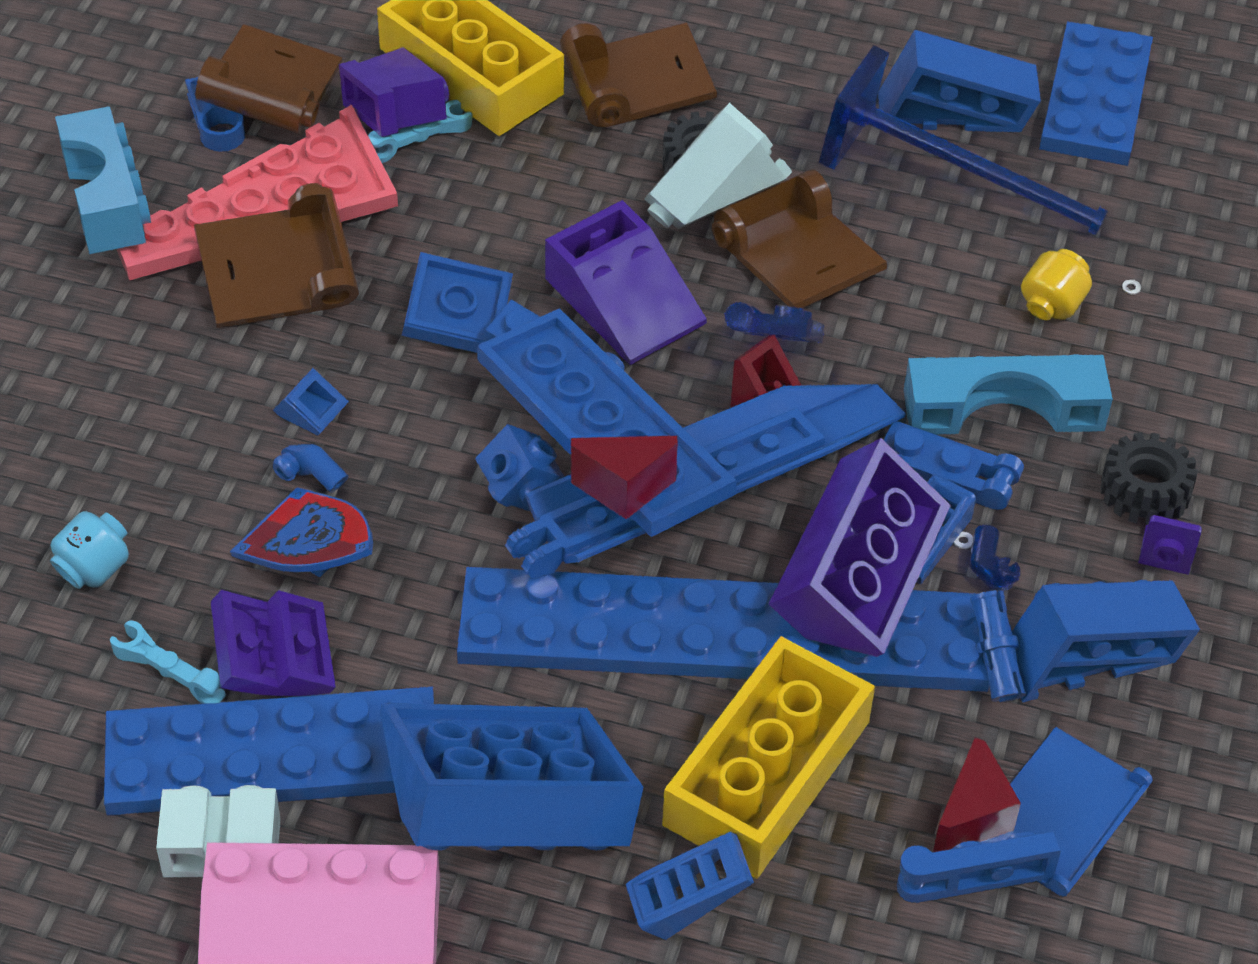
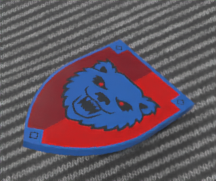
M297 487L248 533L230 553L234 558L271 569L287 572H312L316 576L321 577L329 568L341 566L371 555L373 536L367 519L353 504L336 497Z

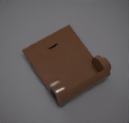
M687 22L607 44L597 26L584 23L568 29L560 40V48L564 54L588 121L594 126L610 127L717 98V91Z
M243 24L221 59L209 56L204 62L198 77L195 97L197 100L301 134L305 127L310 128L314 125L319 111V102L338 71L339 64L342 63V57Z
M814 169L805 171L719 209L714 215L712 233L717 244L731 252L794 312L887 269V261L832 214L830 189L823 176Z
M310 183L299 187L288 200V210L194 225L217 328L338 308L351 303L359 295L335 195L330 188L323 187L317 183Z

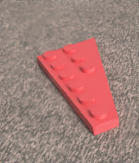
M350 105L339 111L340 118L325 127L317 123L306 129V137L290 146L279 144L222 176L223 183L206 192L201 187L188 194V202L171 212L159 210L150 215L151 223L143 224L146 243L117 249L129 280L201 261L194 231L195 224L288 210L289 198L299 187L306 184L317 183L323 187L330 188L334 192L341 222L398 207L397 192L353 106Z

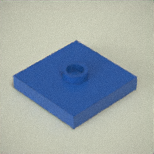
M420 252L402 336L477 353V345L483 343L486 328L507 305L513 273Z

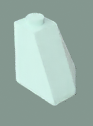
M729 103L713 118L644 199L651 205L648 208V212L660 224L667 228L673 224L677 229H680L715 213L719 209L781 183L792 171L786 162L780 158L774 163L769 156L772 153L770 148L773 144L759 128Z

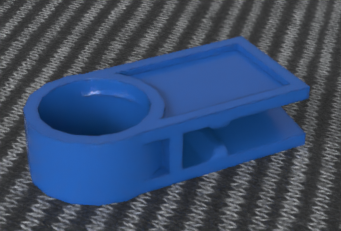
M198 77L186 79L185 83L189 92L187 97L203 145L210 150L218 152L229 151L241 145L245 139L243 115L197 100L195 91ZM218 124H229L235 126L232 129L227 130L225 132H215L209 130L211 127Z

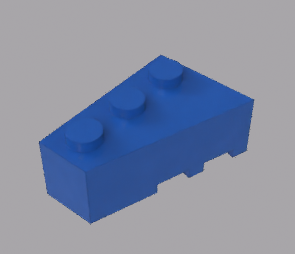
M918 30L913 31L878 92L880 129H895V123L922 124L923 130H937V124L964 125L965 131L1021 132L1041 102L1036 65Z
M1138 580L1135 582L1115 583L1098 581L1087 584L1052 583L1042 585L1012 630V634L1018 637L1020 645L1016 653L1020 675L1026 695L1020 698L1022 703L1038 699V689L1065 682L1068 690L1084 687L1085 680L1083 677L1111 670L1114 678L1176 663L1200 628L1173 580Z

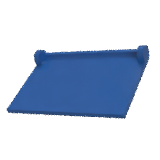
M1055 727L1010 784L1021 802L1014 831L980 843L1006 840L1011 835L1023 831H1032L1036 834L1055 831L1061 849L1056 872L1051 879L1037 882L1059 896H1067L1152 783L1153 778L1148 771L1140 767L1135 768L1132 772Z

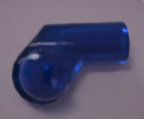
M980 525L974 532L969 567L990 589L1007 591L1019 580L1021 576L1020 567L1017 562L1009 566L1011 558L1002 557L1000 559L996 555L1000 536L999 530L991 525Z

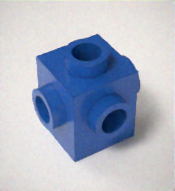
M509 424L475 458L489 482L488 490L498 503L505 507L512 505L531 512L525 493L564 478L562 471L555 461L557 458L556 452L549 443L543 440L540 435Z

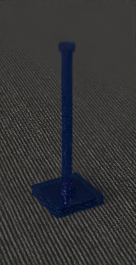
M872 46L836 98L819 163L833 170L836 169L861 130L870 125L1089 227L1088 232L1097 236L1106 219L1108 210L1099 207L1098 211L877 109L875 101L890 53L877 46Z

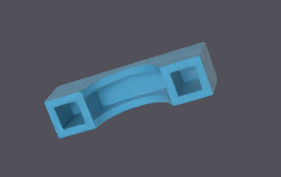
M110 106L56 116L58 134L69 179L90 180L89 183L74 189L89 254L146 243L143 224L151 223V217L146 196L143 195L139 173L135 168L132 150L128 145L124 123H114Z
M1103 355L908 358L903 389L908 425L936 435L959 434L964 421L974 411L984 406L1001 403L1020 405L1035 411L1044 417L1056 432L1105 431L1113 400Z

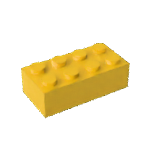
M390 0L377 8L380 49L388 53L404 47L418 59L422 60L431 69L443 76L449 89V100L460 101L462 110L471 112L473 118L498 136H501L564 95V54L488 0Z
M780 636L664 789L662 826L698 846L730 831L737 834L751 876L758 879L868 725L875 686Z

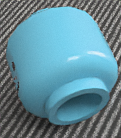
M87 511L81 512L52 539L50 547L54 556L49 561L55 570L75 588L80 589L83 585L91 588L100 587L127 561L129 551L122 539L128 532L118 520L107 512L100 518Z

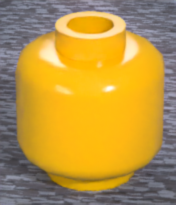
M1067 249L1042 253L1021 284V291L1027 301L1026 306L1028 310L1037 318L1046 321L1051 318L1064 320L1072 317L1092 287L1089 266L1081 256Z

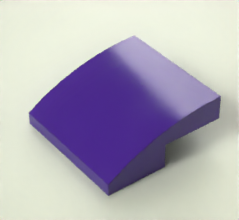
M220 590L211 600L220 688L272 696L329 694L336 688L323 602L280 590L268 602L225 590Z

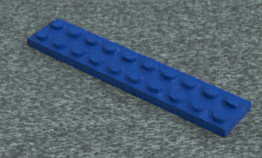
M466 567L457 647L458 664L748 679L780 636L874 686L988 692L989 679L983 656L979 657L980 654H978L976 647L980 640L976 618L970 598L976 595L975 593L912 590L885 653L875 657L804 638L769 605L779 583L556 571L546 576L542 575L541 578L530 579L524 570Z

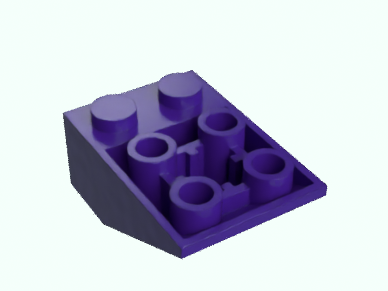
M623 200L545 239V279L629 365L706 324L707 319L651 227Z

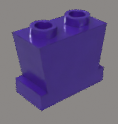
M404 47L360 63L352 60L339 64L343 105L345 107L352 105L359 119L381 137L398 133V128L447 119L445 102L449 99V89L445 79Z

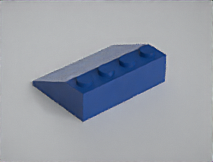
M408 703L381 704L380 716L399 813L416 846H423L431 850H445L450 846H477L485 850H499L503 846H530L538 850H552L556 846H582L590 850H604L608 846H630L644 787L588 708Z

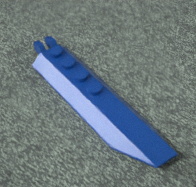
M877 384L782 386L688 425L683 429L737 480V494L837 451L904 418L906 413ZM568 475L525 493L535 522L512 532L508 536L505 547L514 558L518 557L520 559V557H525L521 567L530 579H536L538 577L541 578L542 575L546 576L555 572L562 562L565 564L580 562L646 532L631 516L628 519L623 518L571 483V475Z

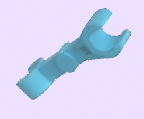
M451 100L446 103L447 119L405 127L399 129L398 133L381 137L373 130L369 133L368 137L373 147H375L374 149L379 159L384 163L396 154L398 148L410 143L423 142L429 136L436 133H461L469 130L472 126V113L466 112L461 115L463 113L461 102Z
M131 620L124 624L127 635L134 639L133 641L123 643L116 637L112 636L110 638L113 653L118 659L151 665L159 670L162 676L171 677L188 687L192 695L201 704L220 703L225 698L226 693L223 689L219 688L220 679L216 671L210 668H204L200 671L179 659L175 652L165 651L160 648L138 622Z

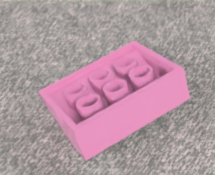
M207 842L201 890L198 964H436L440 894L438 850H431L416 845Z

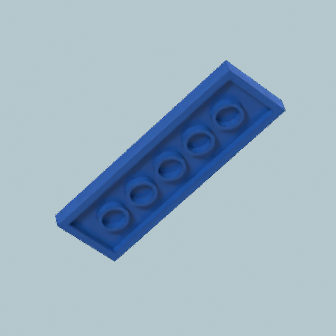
M560 308L477 345V360L570 455L571 438L677 436L676 481L631 515L650 537L736 495L737 480Z
M433 686L106 711L104 806L106 814L108 816L159 812L162 789H181L186 786L204 787L211 792L212 796H230V789H237L244 785L276 788L278 802L396 793L380 716L381 704H434Z

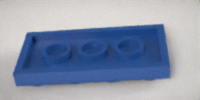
M1067 21L1039 149L1128 166L1153 37Z

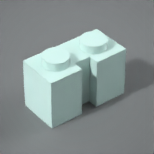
M244 785L237 789H230V796H212L208 789L201 786L162 789L156 849L163 877H203L207 842L279 843L280 812L276 788Z

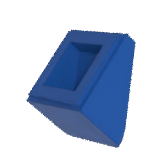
M312 368L273 411L281 418L318 436L349 401Z

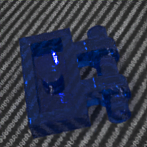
M735 302L727 308L725 313V321L728 327L747 335L763 337L775 335L777 339L821 344L823 342L825 325L812 320L813 312L804 311L803 308L775 305L774 314H767L746 303Z

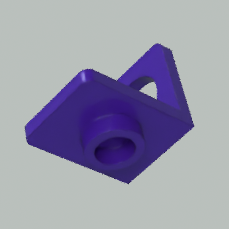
M1151 516L1149 524L1145 527L1138 563L1189 575L1202 527L1161 516Z

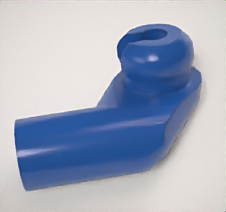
M315 444L289 445L273 461V469L282 480L291 481L297 474L313 475L330 493L339 489L348 479L346 472L321 447Z

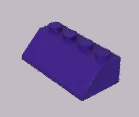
M882 438L841 458L769 605L806 639L875 657L884 654L951 505Z

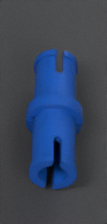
M993 590L976 594L970 598L980 640L976 647L978 654H980L979 657L983 656L989 679L991 701L1007 702L1022 698L1026 695L1020 675L1016 653L1020 645L1018 637L1012 634L1011 625L1009 624L1005 594L1001 590L998 592Z

